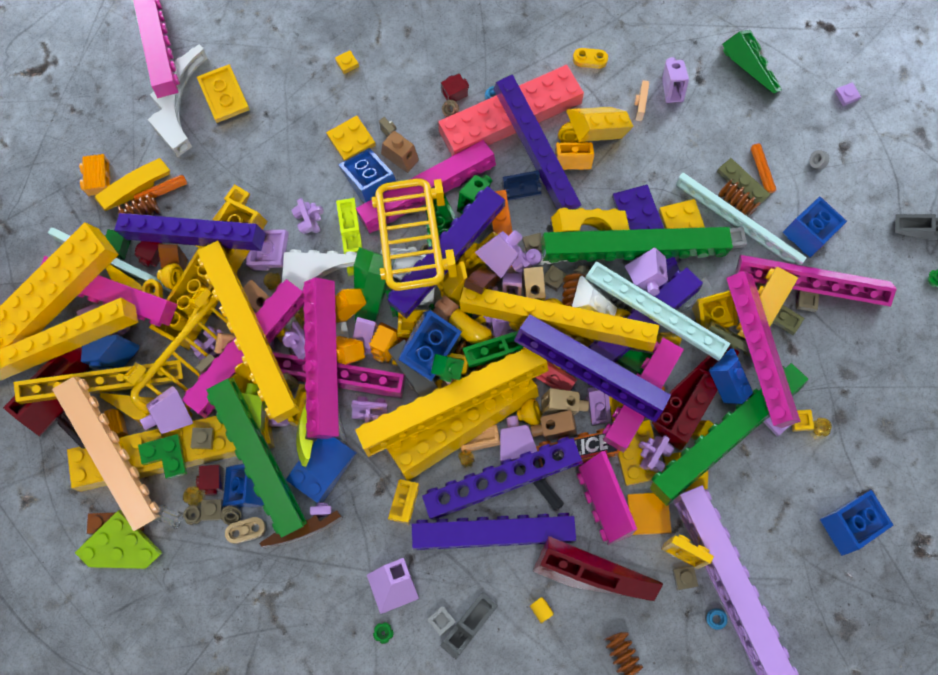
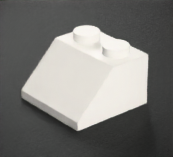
M580 276L572 307L615 316L617 307L585 277Z

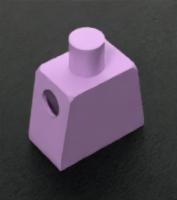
M670 57L665 62L662 76L666 103L684 102L689 82L685 63L683 60H676V58Z
M516 230L509 236L502 231L481 246L475 253L502 278L522 251L517 244L523 237Z
M656 248L651 249L625 265L634 285L652 296L658 295L660 293L659 286L668 280L666 257Z
M173 386L149 402L146 407L150 415L140 419V423L145 431L156 425L161 434L193 423L178 391Z
M518 416L507 417L508 428L500 429V464L507 459H512L513 461L519 459L520 455L525 452H537L529 426H519Z

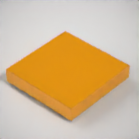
M654 493L627 494V505L637 527L633 535L672 533L669 505L666 506Z

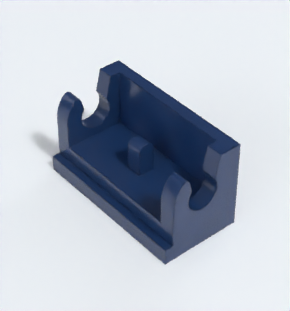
M539 170L502 177L503 190H506L507 200L513 201L542 195Z

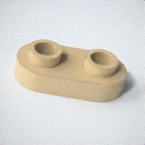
M258 517L232 523L225 530V538L232 544H240L264 535L266 524ZM259 525V530L254 532L253 527ZM239 530L240 535L235 538L233 534Z

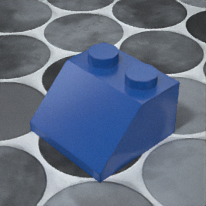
M119 335L105 336L82 346L81 362L89 365L90 368L100 370L121 368L135 355L140 345Z
M731 348L709 372L723 403L743 404L753 391L734 348Z
M244 464L226 467L223 507L234 505L237 507L255 508L264 505L261 497H258L254 492L253 487L255 485L252 479H249L245 474L244 468L246 467Z

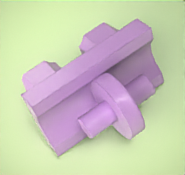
M302 198L298 199V205L292 209V213L296 219L304 218V221L297 225L299 231L303 234L311 231L314 233L320 232L317 221L321 220L320 215L324 213L323 207L316 206L315 203L304 202Z
M530 249L526 254L521 251L512 267L516 272L522 274L524 268H533V266L538 265L542 260V255L537 249Z
M293 322L291 330L285 332L282 342L285 347L293 349L298 359H304L305 331L298 322Z
M211 326L208 327L215 335L223 333L220 329L216 330ZM206 331L203 334L208 340L204 344L198 339L194 341L213 357L221 355L214 352L216 340ZM190 345L193 351L195 352V356L200 361L203 358H206L196 348Z
M359 396L357 400H352L353 419H363L366 423L378 419L382 414H388V403L383 398H378L375 402H368L366 397Z
M656 436L655 439L649 438L647 443L641 441L639 447L642 449L640 456L644 457L639 467L656 473L662 472L665 463L659 460L661 454L669 457L674 451V447L668 443L670 439L666 436Z

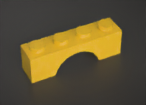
M560 208L551 217L554 232L580 231L581 225H590L599 231L629 230L626 211L618 209L601 210L596 208L585 210L584 208H578L576 210H569L568 208Z

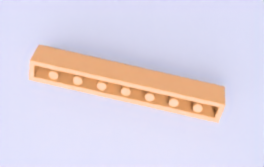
M72 377L52 390L132 530H139L161 517L159 515L160 509L148 496L150 492L147 486L140 482L138 470L129 463L128 453L125 449H121L118 444L119 438L114 431L110 430L108 418L99 411V403L94 396L90 395L87 382L83 378Z

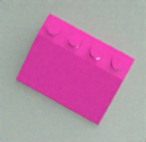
M602 451L581 465L576 476L579 484H583L585 487L584 497L588 504L591 503L593 507L591 514L595 523L599 522L601 527L599 534L602 541H606L607 545H611L631 537L637 530V527L605 451Z

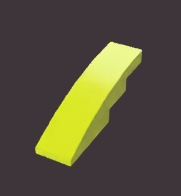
M355 198L337 200L336 204L344 254L346 252H358L359 247L363 248ZM354 266L347 267L348 276L354 275Z

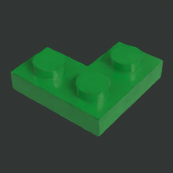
M178 434L138 445L142 465L162 461L166 479L187 474L182 444Z

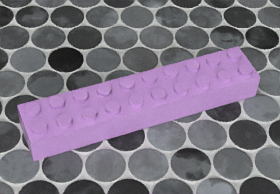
M701 485L679 495L673 502L693 544L696 547L701 545L709 549V554L714 556L711 564L704 567L756 674L799 675L796 668L792 667L788 660L790 656L787 649L781 646L778 640L780 636L776 627L772 626L768 619L770 617L768 610L764 605H761L758 599L760 595L754 585L752 586L748 579L750 575L747 568L741 565L739 560L740 554L729 540L731 538L729 531L720 522L721 516L717 508H713L710 502L712 498L709 491Z

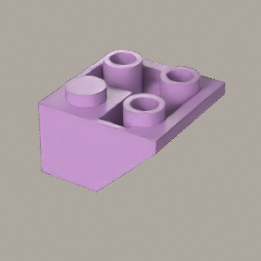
M404 558L386 564L367 574L380 614L419 599Z

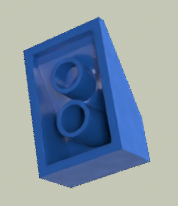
M370 148L338 164L363 203L372 200V197H375L376 190L382 184L396 182L394 173Z
M819 196L794 219L783 233L803 253L811 258L847 220Z
M425 311L413 328L398 360L429 381H432L436 375L431 373L435 354L447 356L462 331L433 311Z
M336 437L329 439L318 438L312 445L307 466H302L299 460L286 478V481L316 503H323L357 452Z
M872 490L820 519L841 556L861 549L894 526Z

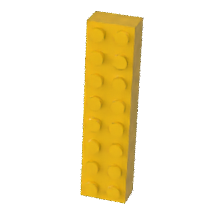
M230 198L215 220L257 224L262 230L268 222L259 212ZM199 246V248L197 249V251L200 250L201 248L205 247V246ZM225 248L237 273L250 250ZM197 251L166 299L178 304L170 325L161 324V327L151 324L149 326L151 330L170 341L177 337L201 309V307L196 308L188 303L200 287L207 288L211 293L214 290L213 285H209L205 278L206 270L201 268L197 260L200 258ZM209 310L200 322L205 325L213 311ZM197 324L188 337L195 341L202 328ZM186 340L179 345L187 350L191 348V344Z
M84 222L0 306V349L40 333L119 255L99 228Z
M531 379L387 448V451L405 479L410 481L459 449L462 445L467 444L491 426L496 425L519 410L527 400L539 397L538 387Z

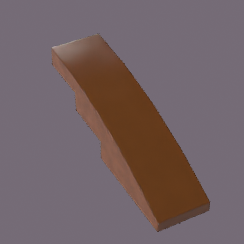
M485 264L476 269L465 280L464 287L482 294L486 289L492 290L501 278Z
M337 510L321 521L314 515L307 520L306 525L281 538L275 532L259 544L266 549L304 540L327 530L342 521L343 517Z

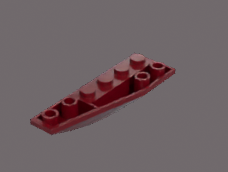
M730 346L727 348L724 355L731 349ZM734 349L735 352H736V355L738 356L740 352H739L738 350ZM710 355L670 391L669 394L671 396L663 412L656 422L652 421L653 426L661 437H668L670 439L668 443L679 450H682L690 440L718 391L709 372L718 360Z
M82 347L49 360L29 380L88 372L90 370L89 365L81 362ZM15 395L3 407L10 415L39 437L54 423L56 417L64 412L58 399L19 404L15 400Z
M550 536L533 568V572L570 587L655 601L663 586V583Z

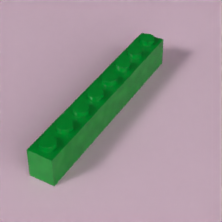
M227 378L206 389L208 392L207 399L212 406H215L218 412L216 413L217 419L221 424H224L227 430L225 432L230 442H233L237 458L240 461L242 460L245 465V474L249 479H252L255 485L253 487L254 492L258 497H261L264 503L263 509L268 516L270 515L273 521L272 527L276 534H279L282 538L306 525L307 521L235 379Z

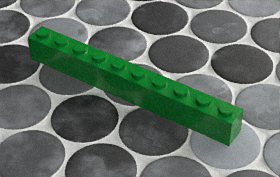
M730 227L544 232L541 238L543 261H549L550 263L564 260L568 262H576L578 260L593 262L597 259H605L606 261H613L615 259L633 260L653 248L659 250L666 259L671 257L684 259L690 256L705 258L714 255L716 257H724L733 248Z
M790 363L786 368L783 366L793 397L804 387L809 379ZM756 388L749 396L750 399L735 407L736 411L733 413L729 411L721 419L723 422L719 425L715 423L708 430L709 434L705 437L701 435L694 442L695 446L691 449L687 447L680 454L681 458L677 461L675 459L670 461L666 466L667 470L663 473L659 471L652 477L651 480L653 482L650 489L666 506L770 417L762 388L760 390Z

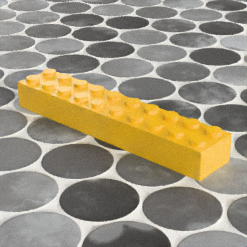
M266 413L265 431L261 433L271 449L275 448L272 428L269 427ZM217 416L195 420L190 425L163 434L158 429L120 437L118 442L121 449H125L130 458L128 461L131 466L138 470L140 475L138 478L164 473L162 461L148 465L141 464L138 445L176 434L180 436L186 468L236 457V448L233 442L228 440L225 433L227 430L224 424L219 422ZM193 428H213L215 430L213 450L191 448ZM75 447L67 449L72 489L82 492L107 486L86 448Z

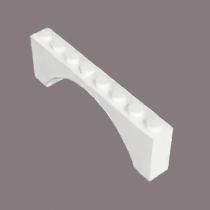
M295 249L290 250V252H284L282 283L287 279L303 291L304 282L315 277L323 278L339 269L354 266L357 252L338 254L337 251H327L326 254L320 253L317 250H309L308 253H301L300 250ZM426 254L421 255V257L397 258L392 270L412 268ZM411 272L393 274V277L401 282L402 278ZM435 287L419 305H434Z

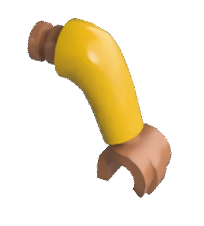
M445 295L435 303L433 312L462 331L460 336L469 343L477 344L495 338L488 327L478 323L465 312L460 311L459 306Z

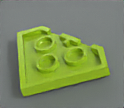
M120 509L75 554L88 567L146 569L162 554V551L140 529L133 531Z

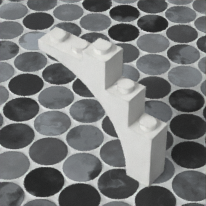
M200 44L191 48L189 52L174 61L177 69L174 74H177L180 82L177 85L179 93L158 99L154 92L150 94L160 111L154 113L148 121L177 157L192 147L181 127L179 105L183 88L189 77L198 66L208 59Z

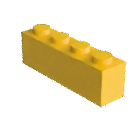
M777 266L775 269L771 268L765 277L768 280L765 286L761 285L758 289L769 327L798 277ZM739 322L736 327L739 330L737 334L745 338L741 323Z

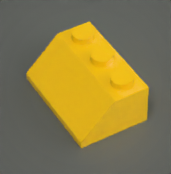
M613 107L578 108L566 111L579 142L622 139L634 127L627 111Z

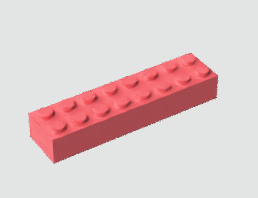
M564 65L519 85L538 123L582 104L584 92L568 65ZM497 95L438 121L439 133L452 156L482 140L489 146L516 133Z

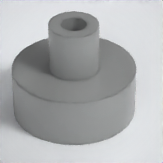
M822 150L814 151L809 159L810 165L816 169H824L829 163V154Z

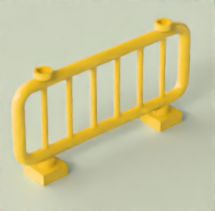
M424 179L385 183L378 187L375 197H372L373 208H377L384 264V268H380L381 280H385L390 289L402 291L437 285L443 280L445 270H448L449 278L457 277L453 249L445 250L446 258L442 259L433 199L437 200V206L445 205L441 179L434 180L435 188H431L429 182ZM422 186L424 188V193L383 199V193L388 190ZM425 197L426 207L385 213L384 203ZM427 210L428 221L387 227L386 216ZM429 224L431 235L388 240L387 230ZM425 239L432 240L433 249L390 256L389 245ZM434 253L435 264L392 270L391 259ZM432 268H436L437 272L435 277L402 283H396L393 280V274Z
M200 287L188 301L193 307H201V309L153 365L147 370L141 364L135 362L122 377L128 383L135 384L131 390V401L147 416L150 413L146 404L140 400L139 393L146 385L158 396L162 394L149 383L158 370L185 392L188 390L187 387L162 368V365L171 355L176 357L198 377L200 376L198 371L179 356L175 350L186 340L205 357L209 355L188 337L198 324L217 340V335L200 322L208 311L212 310L226 324L229 322L228 319L213 307L217 300L214 295L209 298L212 293L207 288ZM185 403V407L190 417H192L193 413L190 411L192 408Z

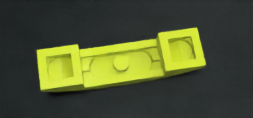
M305 406L296 432L297 453L301 465L304 467L309 462L313 443L312 440L305 439L307 431Z

